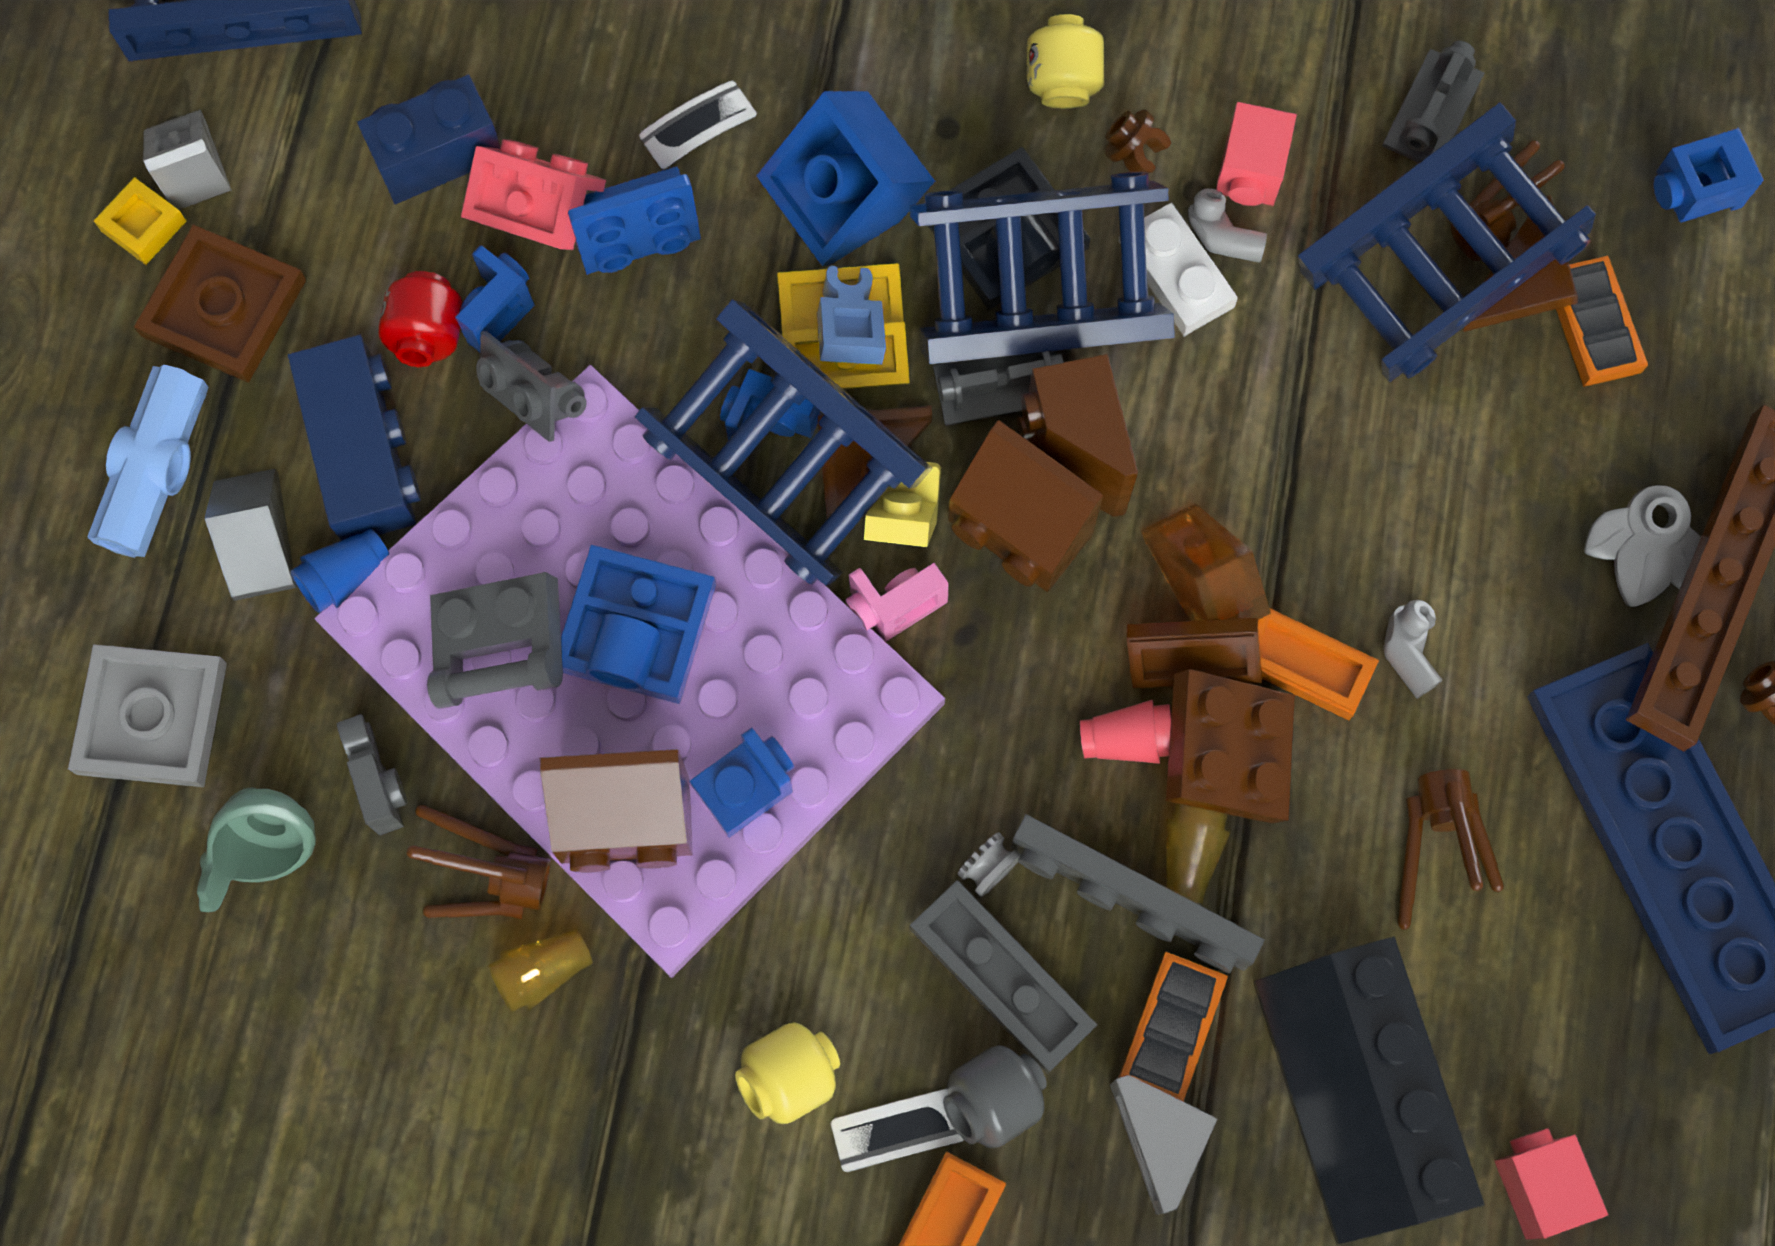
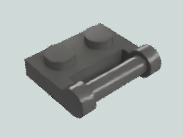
M547 572L430 595L433 671L428 676L427 689L430 700L436 708L443 709L459 706L463 698L532 685L536 690H545L561 685L563 665L558 578ZM532 646V652L528 655L527 660L463 672V659Z

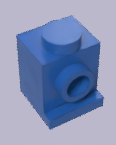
M1737 128L1672 148L1656 171L1658 175L1654 179V192L1659 205L1665 210L1674 208L1680 223L1727 208H1730L1731 211L1742 208L1764 179L1740 129Z

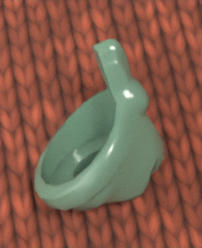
M245 788L231 796L213 817L207 837V850L200 857L202 873L197 888L200 911L210 913L218 910L228 891L231 880L256 883L272 881L286 876L301 867L312 855L316 844L314 821L306 809L284 793L271 789Z

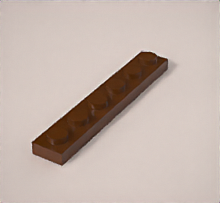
M1766 405L1761 406L1750 417L1626 718L1628 722L1682 751H1686L1697 744L1775 547V410Z

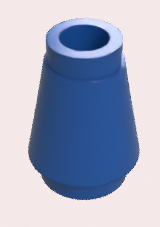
M369 528L361 534L353 535L301 556L302 564L292 569L290 573L305 599L316 612L320 613L332 604L338 608L381 564L380 562L389 555V552L379 536Z

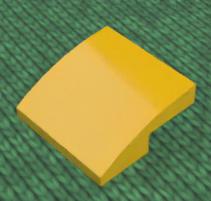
M899 263L837 268L838 279L846 285H856L858 283L861 268H868L872 274L873 281L868 300L882 301L886 351L882 365L820 361L817 312L820 297H824L823 286L827 269L778 273L782 336L842 389L910 383Z

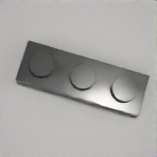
M958 880L910 924L909 929L1047 1074L1097 1026L1085 1011Z

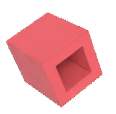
M1237 102L1228 131L1216 190L1242 205L1255 206L1262 203L1274 206L1283 181L1297 114Z
M1549 1128L1539 1130L1509 1141L1514 1154L1495 1160L1526 1240L1545 1239L1609 1216L1576 1135L1553 1140Z

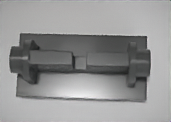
M1455 41L1451 46L1445 47L1441 53L1430 49L1382 145L1383 147L1420 163L1453 138L1484 75V72L1474 68L1476 64L1473 57L1475 51L1470 44L1464 41Z
M487 331L481 332L480 359L477 361L476 366L480 386L548 442L554 441L555 421L568 417L576 418L584 412L587 402L584 398L583 388L577 383L568 380L560 372L551 374L552 366L535 354L525 342L521 340H508L501 343Z
M1055 351L934 365L933 370L945 426L1022 412L1021 394L1029 392L1032 369L1063 363L1061 354L1056 355Z

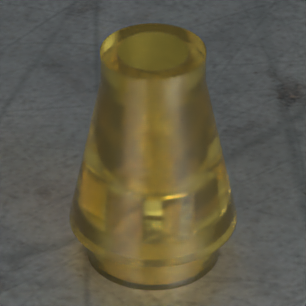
M1176 804L1173 820L1166 819L1167 889L1194 903L1203 904L1205 891L1231 833L1225 831L1226 814Z
M573 929L563 935L500 951L501 958L488 964V969L506 1007L512 1013L524 1006L530 1011L576 973L592 965L593 962L581 935L576 929Z

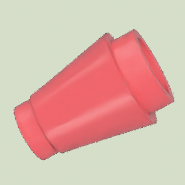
M1152 699L1093 717V719L1080 720L1084 759L1097 757V759L1160 764V757L1169 756L1170 704L1154 706Z

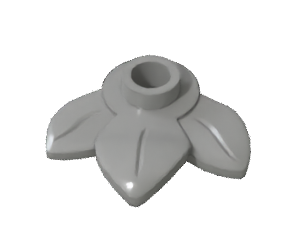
M1656 485L1637 492L1631 498L1627 508L1607 511L1600 515L1591 525L1588 532L1584 553L1603 560L1615 559V575L1620 594L1627 606L1635 607L1656 598L1669 586L1670 582L1680 589L1701 537L1690 527L1691 511L1684 496L1671 487ZM1657 505L1663 506L1669 514L1668 523L1664 528L1658 527L1652 520V512Z

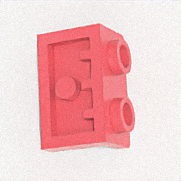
M502 139L501 149L476 146L461 217L558 249L573 250L576 239L568 211L584 204L587 190L604 192L606 180L586 174L588 163L557 154H552L551 162L537 159L538 148L529 144Z

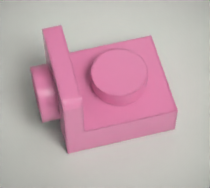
M935 563L920 572L916 568H910L900 573L886 585V593L882 596L878 594L861 568L849 574L850 592L852 595L846 598L848 607L862 620L866 631L874 626L885 642L948 603V582Z

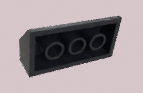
M1395 936L1332 953L1253 982L1336 1245L1422 1224L1485 1205Z

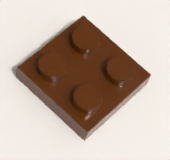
M193 224L134 328L145 339L249 383L304 286L306 278L298 268Z
M1191 669L1175 673L1166 801L1271 824L1289 821L1295 695Z

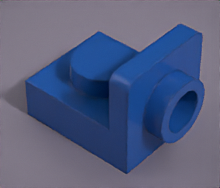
M482 245L472 253V256L482 278L488 284L485 287L480 286L474 289L466 297L461 306L460 313L455 317L467 343L478 352H480L482 331H487L498 341H501L534 307L526 282L529 280L526 271L509 255L502 253L497 258Z
M748 369L741 388L734 385L730 388L720 414V420L725 422L728 440L774 387V384L771 382L773 377ZM807 399L801 405L793 403L770 431L785 437H792L794 433L812 438L818 424L817 415H820V410Z
M752 727L741 734L742 744L689 781L691 787L729 838L793 793L791 780L787 775L789 771L795 768L791 759L773 736L762 741Z

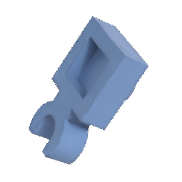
M829 266L823 286L824 297H820L817 312L820 361L882 365L886 351L882 301L868 300L873 281L870 270L868 268H861L858 283L856 285H846L837 277V266Z

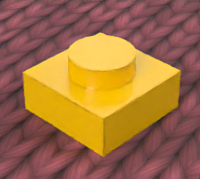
M134 177L99 214L94 222L101 232L147 265L186 223V220L177 208Z

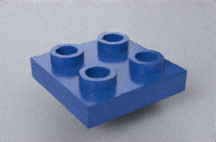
M591 545L561 636L563 673L680 704L716 588L715 577Z

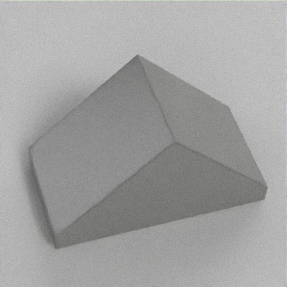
M201 109L144 130L143 161L168 202L179 210L231 191Z
M1130 1075L1116 1079L1110 1084L1155 1213L1159 1215L1175 1210L1180 1204L1217 1118Z

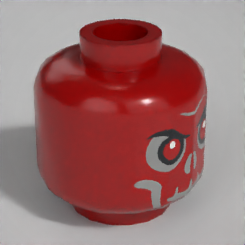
M427 271L408 273L405 277L393 281L385 291L378 326L379 339L386 349L394 353L400 362L408 366L427 367L432 362L444 360L450 357L457 349L461 328L455 317L460 313L464 301L459 293L452 288L450 282L443 276Z

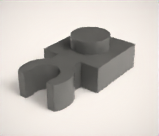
M362 714L336 723L343 747L349 759L347 765L365 823L379 836L404 827L399 807L408 804L407 796L395 768L386 770V767L381 763L371 724L369 722L365 723Z

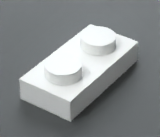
M1172 202L1146 216L1144 223L1147 284L1161 304L1174 313V323L1183 336L1233 309L1238 299L1237 295Z

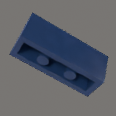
M357 335L287 354L328 522L338 538L344 540L353 535L361 534L369 528L377 535L416 525L411 503L421 501V495L411 465L401 466L397 447L406 445L407 442L396 408L387 410L383 391L392 389V382L382 353L372 355L362 336Z

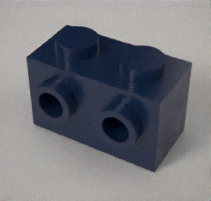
M469 74L457 80L438 82L430 87L426 93L400 104L384 105L376 109L371 116L357 121L395 205L470 173L476 146L501 149L493 123Z

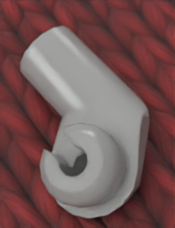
M1208 188L1199 191L1194 197V204L1188 209L1189 223L1205 248L1214 254L1260 263L1264 253L1267 233L1234 227L1224 211L1226 197L1215 189Z
M1421 600L1409 601L1406 605L1399 606L1389 618L1383 646L1386 659L1416 699L1443 681L1423 655L1428 629L1435 626L1436 617L1432 607Z

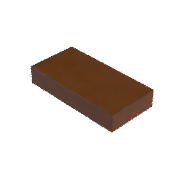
M1258 618L1127 624V646L1133 688L1173 687L1174 674L1188 669L1244 683H1262Z

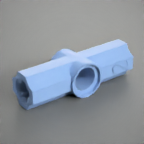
M164 364L161 367L153 366L130 427L124 426L120 428L109 446L106 460L109 482L87 536L94 544L121 555L133 558L136 556L145 557L168 495L174 496L183 487L188 475L191 460L188 441L209 388L203 379L195 377L180 368Z

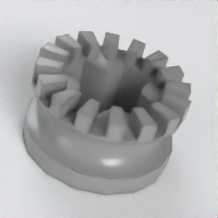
M999 832L994 834L992 838H989L979 848L981 856L975 852L972 855L975 860L972 858L968 859L958 872V875L963 880L970 878L975 881L977 885L975 892L980 897H983L995 887L1018 863V859L1021 856L1017 850L1010 852L1003 847L1004 837Z

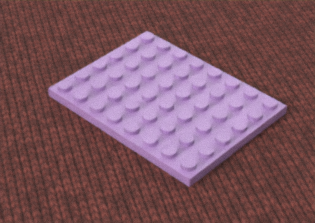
M590 365L572 381L583 388L584 398L587 402L586 408L576 418L568 417L555 421L554 441L548 442L529 425L525 424L389 549V555L380 562L381 564L338 608L332 604L314 619L672 978L945 704V698L871 628L866 631L862 620L821 581L817 579L811 585L795 574L784 562L789 553L677 454L672 460H669L651 447L642 437L647 428L634 417L639 410ZM591 545L715 577L716 588L680 704L564 673L561 685L556 688L536 690L531 685L463 698L459 706L443 709L436 708L430 700L427 689L428 676L433 671L430 595L547 572L558 578L562 636ZM532 646L463 659V672L527 660L528 655L532 652ZM752 727L762 741L773 736L787 753L795 767L787 773L791 780L793 793L730 838L690 784L693 855L677 856V865L667 868L637 867V859L610 861L609 870L581 873L570 871V863L561 864L551 851L540 773V758L678 749L691 780L742 744L741 734Z

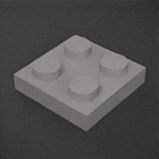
M93 644L68 770L82 776L204 787L227 663L218 656Z

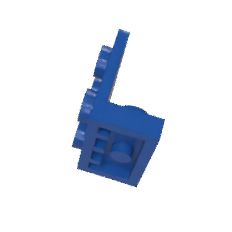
M678 166L605 188L604 192L595 191L586 194L582 206L568 211L575 241L586 274L597 271L604 273L616 272L629 266L635 259L654 253L662 255L674 254L685 249L690 242L701 239L692 186L688 175H680Z

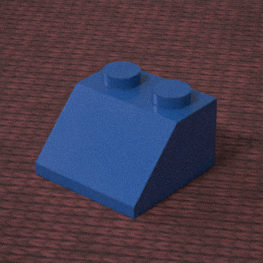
M824 91L756 175L822 266H830L898 224L910 211V205H915L935 182L868 91Z

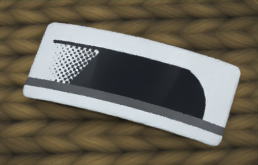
M729 81L699 95L663 116L642 131L640 138L662 169H666L706 141L744 121L754 118L756 111L737 84Z
M944 1089L833 1119L831 1126L843 1171L850 1172L964 1141L953 1128L944 1110L943 1099L948 1095V1090Z

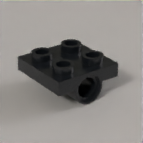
M1021 147L951 190L962 191L963 200L1054 191V188L1024 148ZM1057 212L1021 216L1025 288L1060 267ZM996 219L959 222L962 274L988 310L1001 303ZM927 225L934 234V225ZM1083 229L1084 251L1089 249L1091 238Z

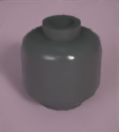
M1000 1045L990 1047L950 1074L947 1083L948 1095L943 1099L944 1110L953 1128L966 1142L970 1144L979 1142L989 1148L1001 1147L1038 1123L1045 1108L1042 1090L1046 1088V1079L1039 1065L1029 1055L1022 1054L1018 1056L1014 1051Z

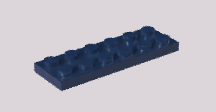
M1646 643L1533 690L1527 698L1696 1031L1710 1055L1775 1027V882L1699 738L1696 745L1686 751H1682L1626 720L1653 655L1649 643Z

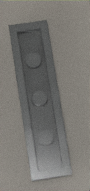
M1027 814L1013 838L1011 849L1021 853L1018 862L1025 868L1047 879H1053L1056 872L1080 884L1076 892L1082 898L1106 910H1112L1116 903L1138 915L1135 924L1159 939L1171 942L1173 936L1176 935L1198 947L1195 952V956L1220 971L1231 973L1234 966L1245 971L1254 963L1265 941L1263 938Z

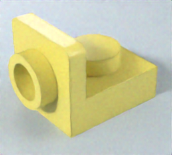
M926 462L933 469L915 488L909 489L902 482L896 489L889 486L866 514L864 540L927 547L937 523L941 466L938 463Z

